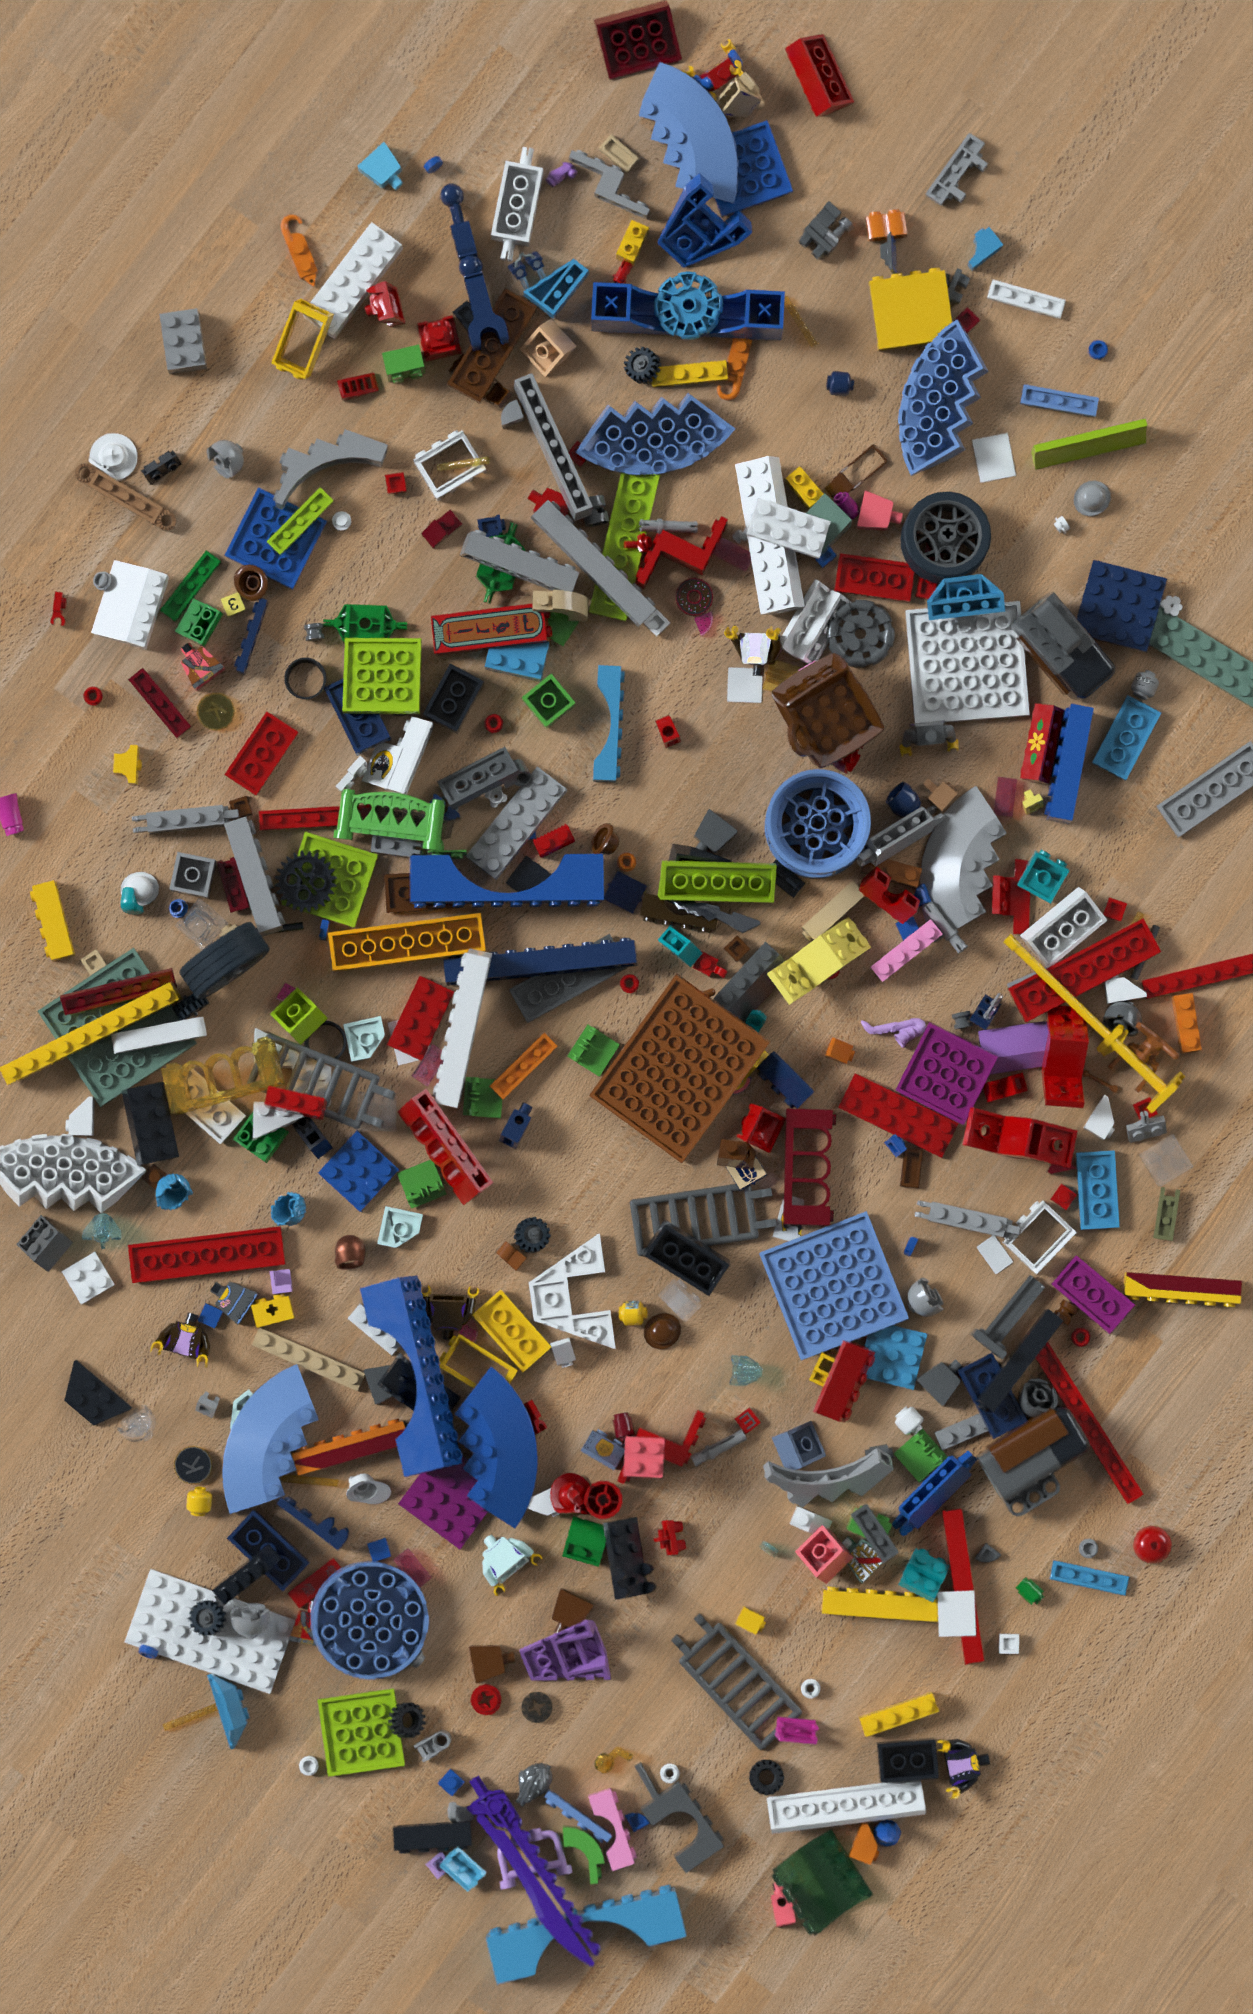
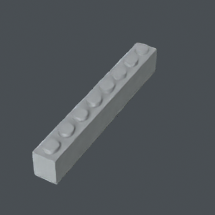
M533 374L515 379L514 390L573 520L577 521L592 515L593 506Z
M547 500L531 516V519L639 627L656 610L654 607L655 603L648 596L645 598L641 594L642 590L635 583L631 584L627 580L628 576L623 570L620 569L618 571L613 566L615 563L609 556L604 557L600 553L601 548L595 542L591 544L588 541V535L581 528L578 530L573 525L574 521L568 515L564 516L560 512L561 508L554 501L550 502Z

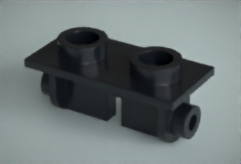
M173 450L171 452L167 451L158 457L161 462L157 465L154 460L141 470L150 485L182 465Z
M775 860L773 862L777 865L775 884L794 898L806 883L784 867L778 860Z

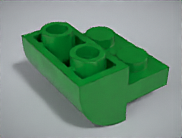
M193 598L175 632L197 645L205 647L221 620L223 613Z
M252 1112L233 1140L267 1163L289 1132L281 1127L275 1132H270L253 1141Z
M573 1516L562 1557L599 1567L606 1544L603 1525Z

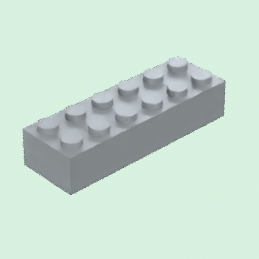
M480 530L471 531L467 534L459 555L551 591L564 590L572 592L579 572L575 571L576 567L568 564L559 565L556 559L547 557V559L541 558L539 553L532 550L525 552L521 546L513 543L511 545L504 544L503 539L495 536L493 538L486 537V533Z
M247 817L224 823L258 932L263 937L284 930L282 925L286 923L283 914L277 910V907L280 906L277 895L275 893L272 894L271 891L274 888L271 877L266 875L265 870H268L264 857H260L259 852H262V848L258 839H255L253 835L256 834L254 823H252V820L249 821Z

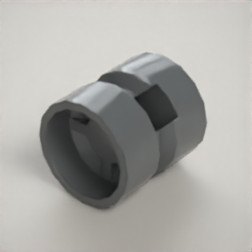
M604 495L590 496L589 499L593 510L592 515L584 517L585 527H594L608 523V513L604 510L606 506Z

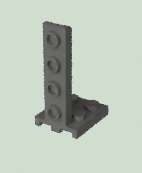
M1029 1275L987 1329L980 1328L978 1330L974 1328L969 1335L974 1337L999 1359H1003L1007 1352L1004 1351L1006 1347L1001 1344V1341L1031 1306L1045 1286Z

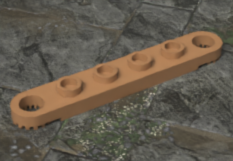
M82 463L77 466L75 475L81 483L163 531H171L175 528L177 520L173 513L90 464ZM83 468L89 469V477H80V471ZM163 517H171L172 524L169 526L162 525Z

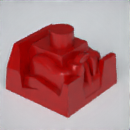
M383 281L366 289L371 294L369 297L371 304L365 305L368 316H377L378 321L387 323L389 327L406 324L397 287L387 281Z
M453 315L443 317L441 320L417 323L425 362L462 354Z
M750 1103V1111L741 1121L742 1135L738 1134L737 1137L770 1153L786 1118L764 1107Z

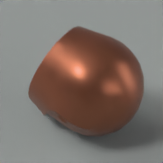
M345 1235L337 1241L334 1261L338 1269L349 1270L364 1264L366 1248L363 1241L355 1235Z

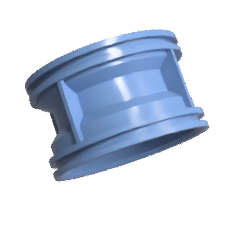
M824 769L807 770L795 774L779 786L769 803L765 817V837L769 849L775 859L794 874L806 878L834 876L851 866L864 848L871 826L869 806L861 790L842 774ZM813 790L809 800L798 795L802 792ZM834 794L840 797L845 802V805L835 806ZM817 801H824L826 808L818 810L816 808ZM799 807H806L808 814L804 817L800 816L797 810ZM785 811L791 818V821L782 826V815ZM838 813L841 817L840 822H832L830 819L831 814ZM815 820L818 823H822L818 830L816 827H812ZM853 824L852 835L849 840L843 829ZM802 826L805 830L804 834L796 835L794 827ZM827 833H836L837 840L830 842L826 837ZM811 838H816L819 841V846L812 848L809 846L808 841ZM800 845V855L790 846ZM825 850L834 854L830 858L821 859Z

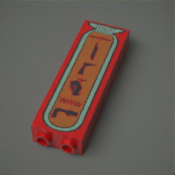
M532 604L431 616L434 654L441 656L482 651L495 647L550 642V637L553 636L552 627L548 624L551 612L532 611Z

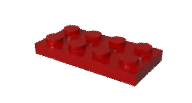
M840 553L834 591L910 603L914 571L905 562Z
M266 711L224 775L257 796L299 732Z
M419 976L387 1045L422 1061L454 995V991Z

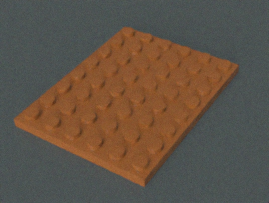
M676 974L589 1096L680 1163H683L767 1048L770 1041L679 974Z

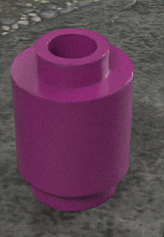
M840 492L835 495L833 502L851 520L856 518L860 510L847 492Z

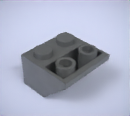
M40 1215L16 1245L36 1264L49 1272L73 1242Z

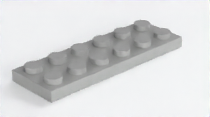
M1251 741L1156 806L1177 838L1253 786V743Z
M537 766L531 773V780L526 785L520 787L466 857L497 880L568 790Z

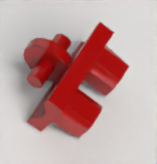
M661 1521L662 1529L658 1530L659 1537L653 1538L654 1542H660V1549L666 1548V1555L679 1554L678 1552L685 1550V1540H676L675 1534L683 1532L682 1521Z

